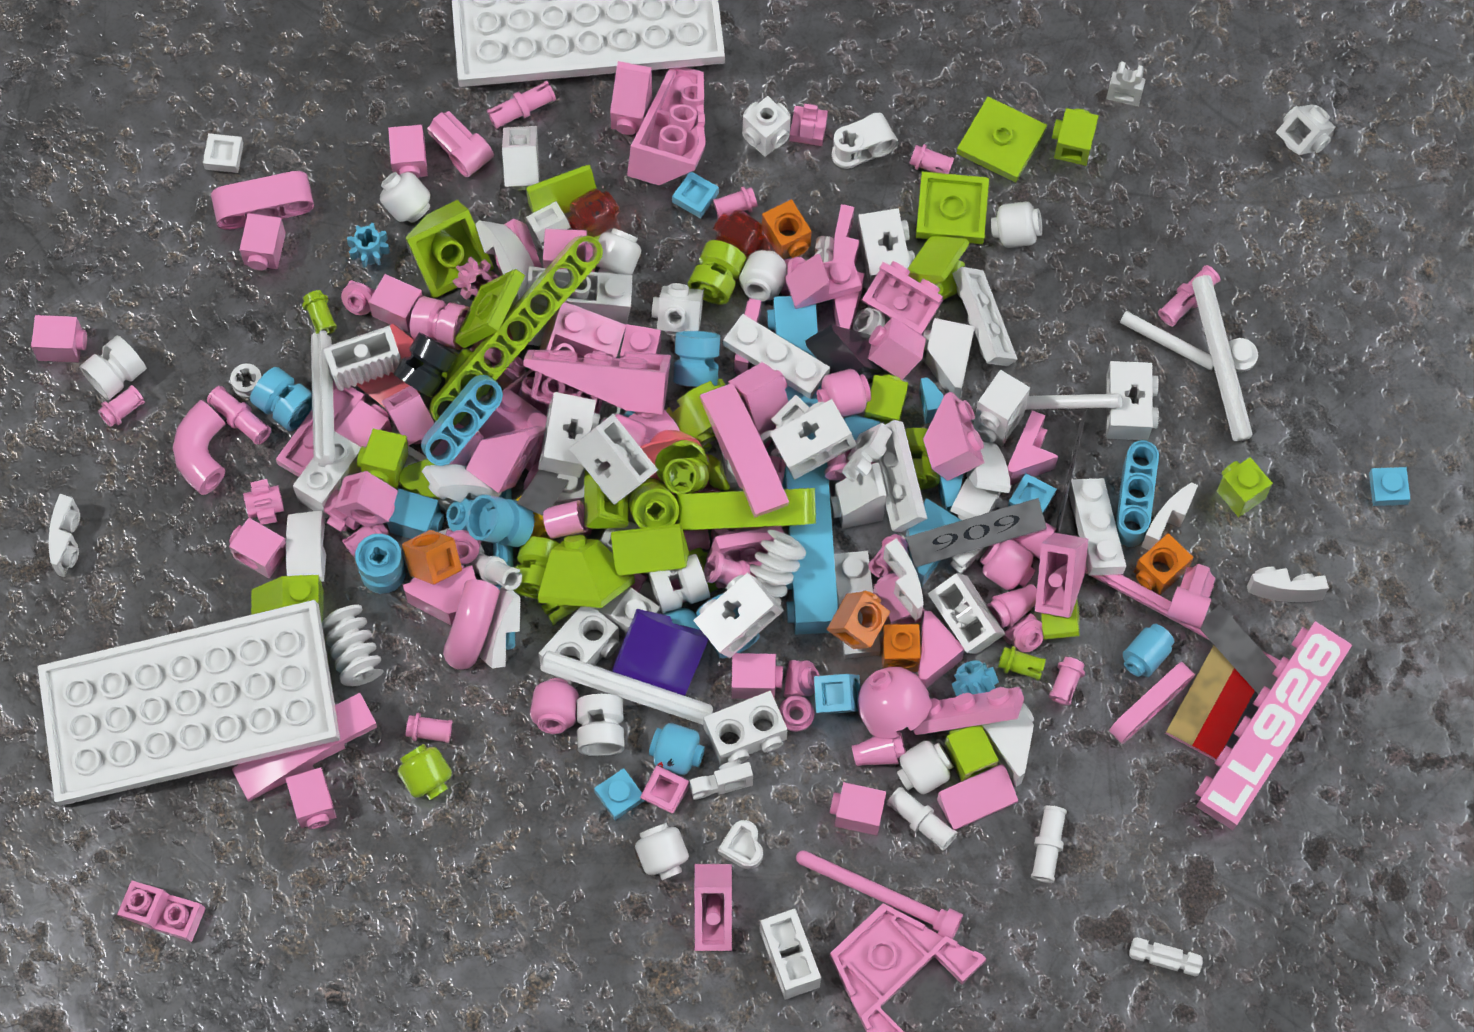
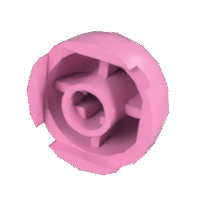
M887 667L874 672L865 680L858 692L857 709L870 734L880 739L899 737L896 731L903 730L906 727L910 731L914 730L927 718L932 707L929 692L923 682L915 673L902 667Z

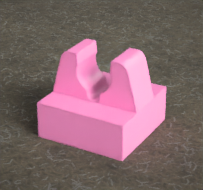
M804 104V107L795 106L789 141L822 146L828 111L818 109V105Z

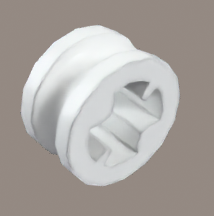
M245 363L234 368L230 380L234 392L239 397L250 399L253 388L262 376L256 366ZM251 375L252 380L255 382L250 381L251 386L243 387L242 382L239 381H244L243 376Z

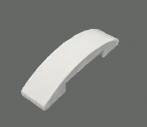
M479 220L475 225L484 253L497 256L502 274L517 269L526 275L512 302L514 306L527 291L529 267H535L523 243L511 229L503 224ZM530 302L533 313L540 314L544 311V305ZM514 321L509 324L513 340L521 338L524 334L523 324L520 321ZM545 325L533 337V339L528 343V345H541V341L545 332Z

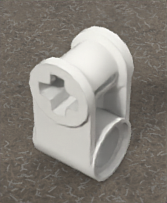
M873 113L862 120L843 126L835 132L831 157L838 167L850 169L874 158H880L891 153L898 146L899 142L882 113Z

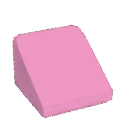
M656 766L640 798L673 814L687 793L690 783L688 780Z

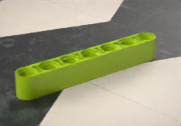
M581 235L573 238L509 310L499 331L486 337L432 398L429 404V412L434 421H437L439 418L437 413L439 404L446 400L453 402L462 391L460 384L465 375H487L495 381L600 262L603 249L597 239ZM587 241L593 248V255L589 260L583 262L577 257L576 252L579 244ZM565 268L570 274V281L565 287L559 288L555 285L553 277L558 269ZM542 294L547 300V307L542 313L535 314L531 310L530 302L534 296ZM514 321H520L524 326V334L518 340H511L507 334L509 324ZM496 347L501 352V360L496 366H487L484 362V354L489 348ZM485 384L478 388L476 391L477 400L485 394L491 385ZM460 412L455 415L453 425L459 423L468 412Z

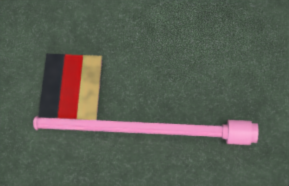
M1046 523L1047 529L1013 538V540L1028 549L1034 557L1040 559L1041 543L1055 533L1057 528ZM1087 566L1085 568L1086 574H1088ZM1121 574L1091 575L1167 617L1171 601ZM1168 617L1169 619L1181 624L1182 626L1208 639L1199 628ZM1213 645L1165 734L1216 761L1226 745L1231 749L1235 746L1240 737L1236 736L1234 732L1245 715L1250 719L1255 715L1258 707L1253 703L1258 693ZM1264 652L1277 667L1280 660Z

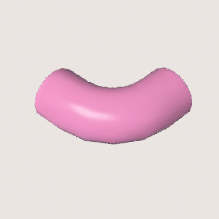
M199 400L188 411L177 427L173 452L176 467L188 484L201 495H206L220 484L225 475V468L215 461L208 451L209 442L225 425V422L207 403Z
M475 579L465 582L443 652L445 661L451 667L464 670L476 663L486 640L500 594V590L495 585Z

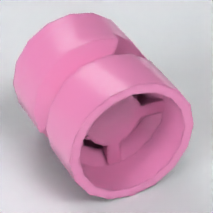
M425 296L419 298L410 318L412 338L415 339L418 333L421 332L445 347L457 350L463 349L462 346L455 342V337L470 307L451 302L446 306L442 300Z

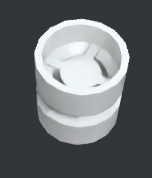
M118 335L102 347L103 354L101 356L94 354L79 367L91 385L108 401L124 389L125 380L132 382L147 369L139 355Z
M696 554L688 556L687 566L683 569L648 572L662 614L681 608L685 600L693 604L710 598L709 588ZM678 578L681 589L673 591L670 581Z
M591 694L577 699V722L583 725L577 730L578 752L588 756H609L624 751V728L618 725L623 721V698L613 694Z

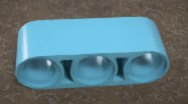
M479 375L471 379L424 435L421 448L431 463L444 466L452 462L500 405L503 392L493 378L487 375ZM485 384L491 385L493 387L491 398L487 401H478L476 398L478 388ZM460 412H468L471 417L469 424L461 429L454 427L453 419L455 415ZM435 440H446L448 448L445 453L439 456L431 454L430 447Z
M1145 440L1134 442L1129 447L1122 471L1115 524L1120 543L1128 547H1135L1144 541L1151 522L1159 452L1155 445ZM1142 457L1149 464L1146 466L1138 465L1134 462L1133 458ZM1138 489L1144 493L1145 497L1135 498L1129 493V490ZM1128 521L1136 522L1141 529L1132 531L1124 523Z

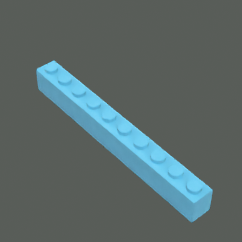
M791 296L774 297L773 309L767 310L768 329L774 330L775 334L816 358L805 343V340L818 333L816 304L795 309ZM787 385L785 391L788 402L797 395L808 407L818 403L816 392L809 399ZM813 433L807 436L810 440L816 438ZM827 462L795 480L786 465L782 483L783 489L815 488L816 524L788 525V535L797 540L806 550L805 558L798 560L800 563L798 571L792 572L794 576L792 583L786 585L787 589H792L793 601L786 602L787 622L794 623L795 635L830 633L827 628L838 610L829 479L824 474Z

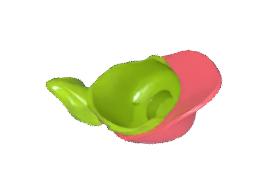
M663 430L657 433L650 443L640 447L658 469L650 478L664 482L663 473L670 461L696 457L706 464L709 470L708 480L712 487L719 490L730 489L722 463L713 455H707L701 443L691 435L677 430Z

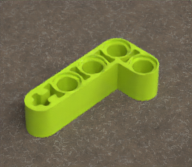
M815 488L784 489L789 500L788 506L754 518L744 491L674 493L673 495L679 506V515L675 524H681L683 530L816 524Z

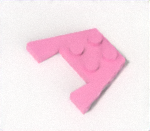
M884 903L844 939L829 956L866 1032H904L881 1007L932 958H936L961 984L986 962V958L982 954L959 945L957 941L948 936L942 937L938 935V933L926 928L921 922Z

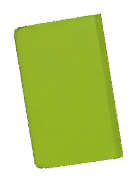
M590 165L582 166L526 188L528 204L532 213L556 201L565 214L584 207L585 202L586 205H589L590 201L595 203L599 199Z
M930 237L907 268L910 271L908 276L919 283L922 279L934 285L945 281L969 246V241L963 238Z
M585 469L584 526L587 528L628 527V495L614 505Z
M681 524L611 532L614 563L618 576L683 569L687 566L689 550Z

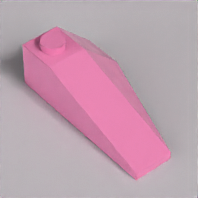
M688 67L669 68L631 144L627 176L661 185L696 169L706 145L704 135V72Z
M528 350L524 357L523 366L626 411H635L637 416L650 418L655 417L656 414L663 413L671 355L624 352V357L612 358L606 355L604 351H593V353L584 355V358H577V353L572 351Z

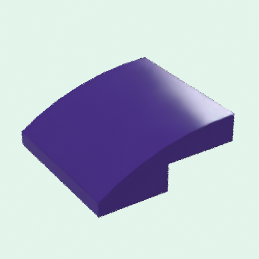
M636 609L612 670L615 673L685 696L709 639L700 629L674 624L670 616Z

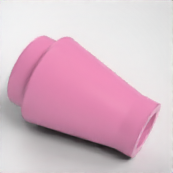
M1029 584L1024 588L992 597V601L987 606L1002 628H1011L1036 605L1037 588Z
M896 731L899 735L896 738L880 739L874 736L860 744L852 745L856 766L899 764L900 756L906 752L901 731Z

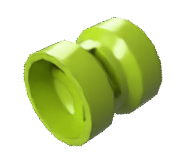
M696 457L674 459L665 467L663 479L666 487L673 493H694L702 490L707 485L709 470L706 464Z

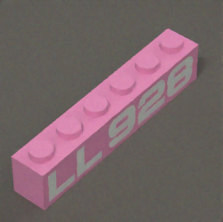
M1316 621L1309 630L1304 627L1301 628L1291 644L1297 648L1290 660L1283 656L1272 675L1278 678L1271 689L1266 686L1263 687L1253 703L1258 707L1252 719L1245 715L1234 732L1236 736L1240 737L1233 749L1227 745L1214 763L1220 767L1215 777L1212 779L1206 776L1195 793L1201 797L1196 807L1231 830L1238 825L1352 647L1351 643Z

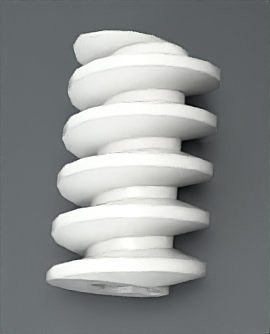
M767 530L774 538V541L762 540L761 545L768 553L756 552L755 558L762 564L761 566L751 564L750 571L776 602L781 605L780 597L786 595V585L792 583L794 578L792 572L798 571L800 567L798 560L805 558L806 550L793 537L776 530Z
M359 604L337 609L330 613L322 622L323 633L326 634V644L332 647L330 655L336 660L335 668L341 673L339 679L345 686L366 684L375 680L384 672L382 669L373 668L381 662V657L378 655L369 656L370 653L376 650V644L373 642L364 643L372 636L371 631L359 630L367 624L366 618H355V616L362 612V606Z

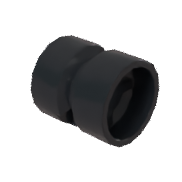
M419 332L409 347L411 356L403 357L393 374L411 387L432 398L442 382L439 376L440 373L448 372L458 355L429 336Z

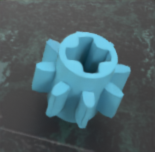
M374 223L365 227L357 225L354 237H347L348 246L351 247L349 251L351 260L359 258L363 268H366L368 264L376 263L381 265L380 259L383 254H390L389 245L385 243L388 240L387 232L381 231L378 233Z
M973 660L962 664L957 669V674L954 675L956 681L952 683L956 696L963 693L979 694L995 689L994 685L999 683L993 667L987 669L985 663Z

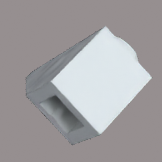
M529 267L527 290L546 268ZM558 269L553 277L555 285L562 288L569 283L570 274L567 270ZM590 272L565 302L627 324L631 309L632 275ZM542 294L534 296L531 302L547 306V300Z

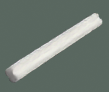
M1210 275L1194 278L1192 286L1231 435L1234 441H1244L1252 436V430L1214 285Z
M325 330L320 331L319 334L313 333L311 335L314 461L318 462L320 467L333 464L335 461L333 376L323 350L324 347L332 345V341Z
M546 651L541 660L540 669L543 672L617 695L702 725L703 717L713 713V707L710 704L552 651Z

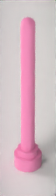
M800 851L796 855V861L800 865L932 924V929L938 931V935L942 937L948 936L953 939L960 926L963 914L951 908L948 911L941 909L939 912L807 851Z

